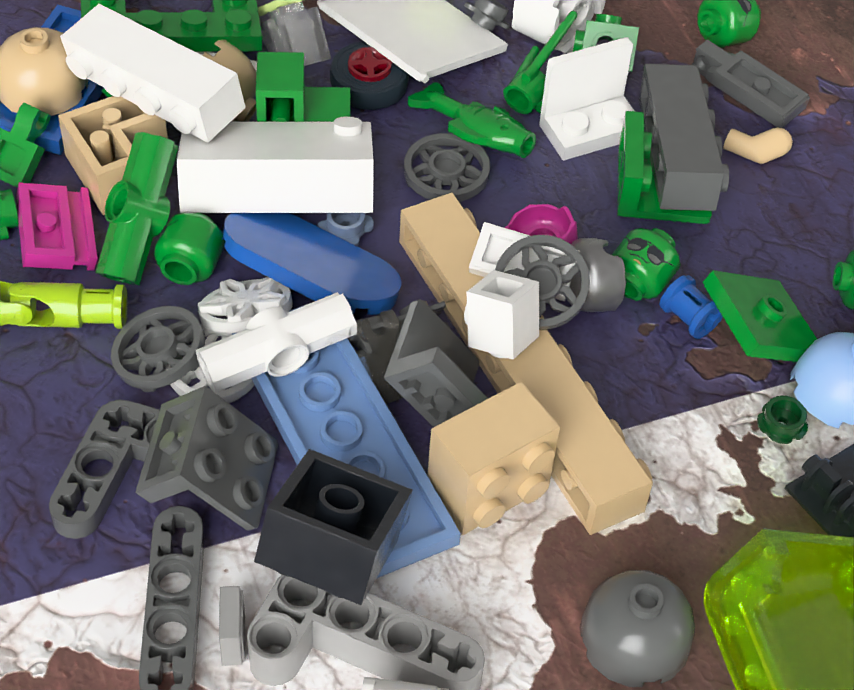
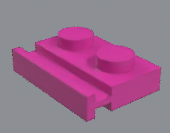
M19 182L16 203L23 267L72 270L73 265H86L88 271H94L98 257L88 188L81 187L80 192L67 191V186Z

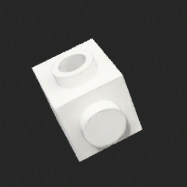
M493 270L467 291V304L464 311V320L468 325V347L489 352L497 358L514 359L539 337V282Z

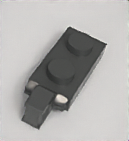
M706 40L696 48L692 65L698 66L699 73L711 84L774 126L783 128L806 109L810 99L809 94L740 50L736 54L727 53L709 40Z

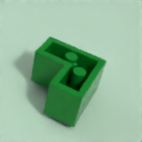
M257 52V122H334L335 119L340 117H350V87H305L304 52Z

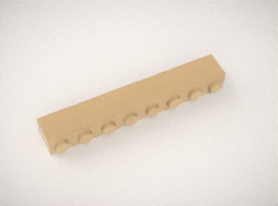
M449 193L402 209L399 242L439 303L445 301L446 307L443 310L468 347V325L464 320L467 291L484 278L469 273V265L480 232L477 229L472 212L468 208L463 209L454 194ZM547 329L539 330V337L514 359L497 358L489 352L468 347L479 359L480 367L497 393L522 382L560 426L551 476L589 535L645 512L653 484L648 466L642 459L635 458L625 443V438L619 424L613 419H608L598 404L597 395L591 384L587 381H582L572 366L571 357L567 349L562 344L557 345Z

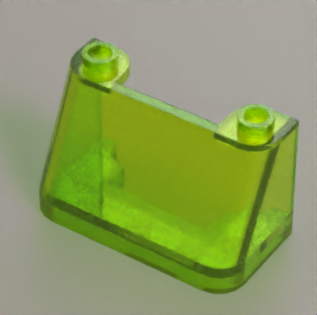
M762 529L711 576L704 591L703 604L735 689L854 690V537Z

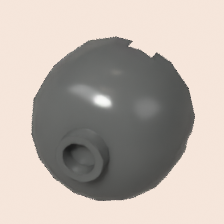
M628 570L608 577L593 591L582 616L580 636L583 638V643L587 648L586 656L591 665L608 680L628 687H643L644 682H655L662 679L661 683L669 681L685 666L695 637L693 608L682 590L663 575L649 570Z

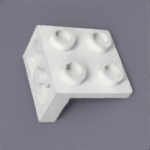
M628 37L556 56L548 60L539 126L563 161L619 144L625 111H634L624 97L633 44Z

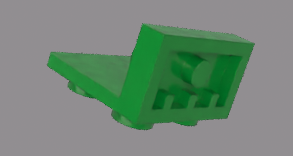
M625 111L618 147L617 216L700 224L710 223L712 211L660 209L650 161L652 133L644 132V112Z

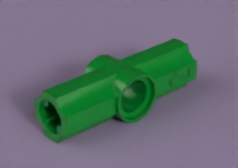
M145 132L135 133L123 178L113 186L105 204V218L110 223L95 272L101 275V277L129 285H140L152 239L162 232L170 214V201L165 197V193L179 147L174 144V141Z

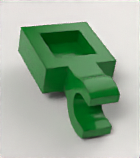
M23 102L17 112L11 131L8 132L0 128V180L17 188L19 182L30 183L45 151V148L34 144V141L47 128L51 115Z

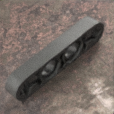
M176 506L162 511L155 519L153 525L139 668L140 690H158V686L163 681L164 668L162 661L172 662L175 684L171 686L170 690H194L204 533L202 519L196 511L188 507ZM175 528H186V533H184L182 538L183 555L173 554L171 536L174 535ZM169 573H184L190 578V584L180 592H166L159 586L163 577ZM167 622H178L187 629L186 635L180 641L172 644L162 643L154 636L156 630Z

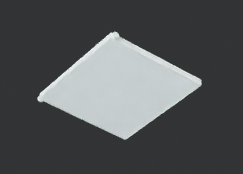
M317 0L319 9L368 45L375 48L379 53L419 82L426 83L431 77L507 50L508 44L475 23L469 16L446 0Z

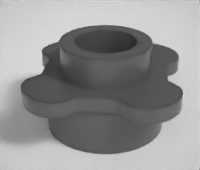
M476 0L474 4L468 1L465 2L464 6L474 12L471 19L478 25L490 31H493L496 25L507 30L509 29L510 24L504 21L509 9L496 0Z

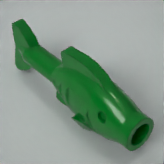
M433 82L423 91L408 96L409 107L432 108L454 119L448 122V131L467 142L515 154L521 158H526L535 146L536 135L511 117L505 109L494 106V109L475 101L470 105L462 104L444 95V90L438 82Z

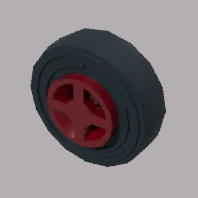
M364 41L352 43L342 48L333 57L330 69L332 87H350V106L357 109L376 110L387 108L397 103L406 93L409 81V74Z

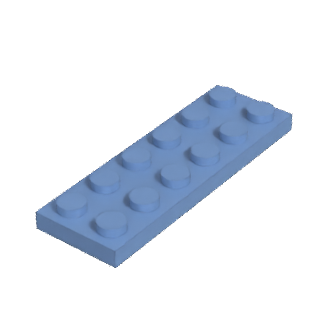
M348 338L310 353L305 364L291 374L274 377L268 372H264L251 378L297 465L306 452L311 449L413 490L398 541L377 578L460 544V531Z

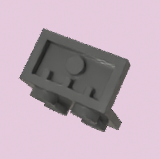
M419 299L411 302L384 379L433 427L488 399L473 383L479 367V359L423 300Z
M203 386L161 405L135 493L149 503H154L190 490L245 530L256 529L260 523L278 448V441L207 386Z

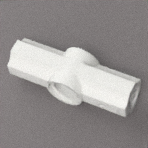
M338 292L288 313L281 307H272L257 313L246 325V330L197 349V360L209 388L216 393L264 372H268L274 377L291 374L305 364L310 353L356 335L357 323L343 294L339 295Z

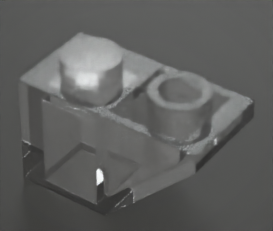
M303 2L281 6L277 10L268 12L269 20L260 24L262 39L269 52H304V66L331 59L318 7L304 10Z

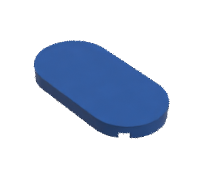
M231 213L225 219L222 240H226L224 247L234 259L314 301L338 292L339 295L343 294L351 306L352 314H355L356 308L368 309L367 315H377L393 308L398 300L401 278L389 263L293 214Z

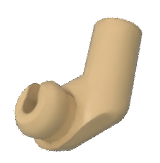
M779 127L772 128L753 137L732 128L727 135L723 149L756 163L764 164L788 153L792 147V136L787 130Z

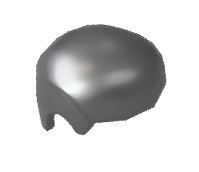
M579 238L573 241L571 245L580 250V254L588 267L590 278L588 296L580 311H615L623 301L626 286L623 259L604 251L603 247L608 246L607 240ZM579 272L571 280L569 286L577 298L581 290Z

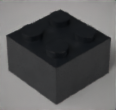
M309 449L267 507L254 562L275 570L281 575L295 578L329 592L335 597L344 598L362 605L398 541L413 490Z

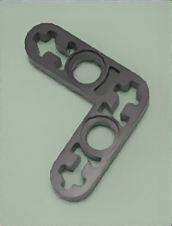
M115 400L108 402L98 410L50 498L49 509L53 526L60 535L66 538L78 539L90 535L97 529L133 459L145 461L159 415V409L128 400ZM122 421L129 422V426H121L118 432L111 431V426L119 427ZM139 434L144 436L143 440H139ZM105 459L113 464L112 469L103 476H90L84 472L85 466L93 460ZM81 489L85 492L83 502L86 512L76 511L73 517H67L65 509L74 511L82 499Z

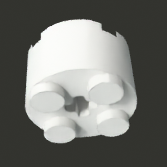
M515 0L512 28L545 45L569 12L576 11L577 18L555 48V50H560L564 53H571L574 48L576 29L585 30L587 20L591 21L594 14H602L606 0Z

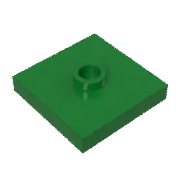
M713 270L703 281L704 287L748 357L798 362L809 346L817 340L779 280Z

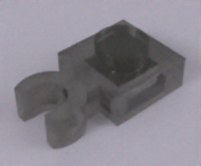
M392 309L380 311L384 327L379 334H375L372 331L368 318L356 320L358 336L364 342L370 344L372 353L361 356L359 359L385 404L403 398L384 379L397 342L395 337L399 330V320Z

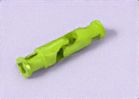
M0 281V326L10 324L33 327L82 328L84 323L114 324L116 329H122L126 325L127 289L125 285L116 284L114 289H85L82 283H8ZM37 300L47 304L50 308L42 311L36 310Z

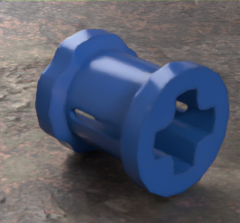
M683 275L669 285L660 299V308L666 313L673 312L689 326V334L695 339L703 338L709 334L723 317L714 301H711L696 287V280L690 275Z

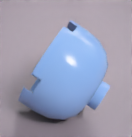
M834 332L815 340L809 346L791 371V379L795 377L798 385L793 392L797 400L807 411L825 424L839 429L843 422L854 425V333Z

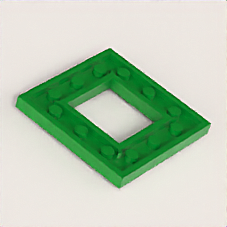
M81 0V18L98 4H101L194 52H218L221 48L214 44L218 40H226L240 51H262V32L256 0H211L212 12L187 10L184 12L143 10L138 13H126L125 0Z

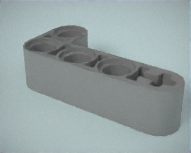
M281 575L257 612L247 632L250 671L258 681L270 686L283 685L291 681L299 672L313 647L387 680L434 685L438 688L449 690H480L485 657L483 649L476 640L370 593L367 594L362 605H358L344 598L335 597L329 592L295 578ZM301 599L312 602L311 604L303 607H297L290 604L295 600ZM354 621L364 626L359 629L350 630L341 625L345 622ZM276 644L286 648L284 651L275 654L263 651L265 647ZM397 644H408L416 648V650L402 653L392 647Z

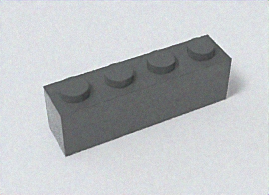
M644 65L638 101L640 111L644 112V131L652 133L650 161L660 209L716 211L720 192H726L728 189L729 167L728 164H722L721 162L722 140L720 136H715L714 134L715 112L713 109H708V85L701 82L697 65Z

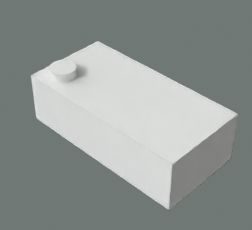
M340 117L335 119L334 122L231 121L209 143L190 133L181 134L177 156L180 213H373L371 122H362L355 117Z

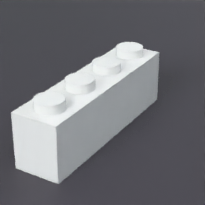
M101 4L94 7L60 36L67 54L66 63L77 77L81 79L87 78L104 87L112 96H121L138 105L146 114H155L172 123L180 132L184 134L190 133L207 143L246 108L236 72Z

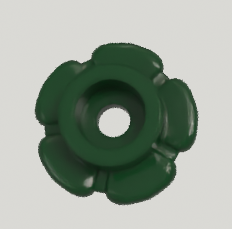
M776 396L763 406L762 413L758 414L757 425L760 431L765 433L772 441L779 444H789L793 439L801 440L808 431V424L805 422L807 412L797 399L790 396Z

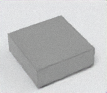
M240 586L220 587L219 644L222 666L242 665V661H245V607L243 590H240Z

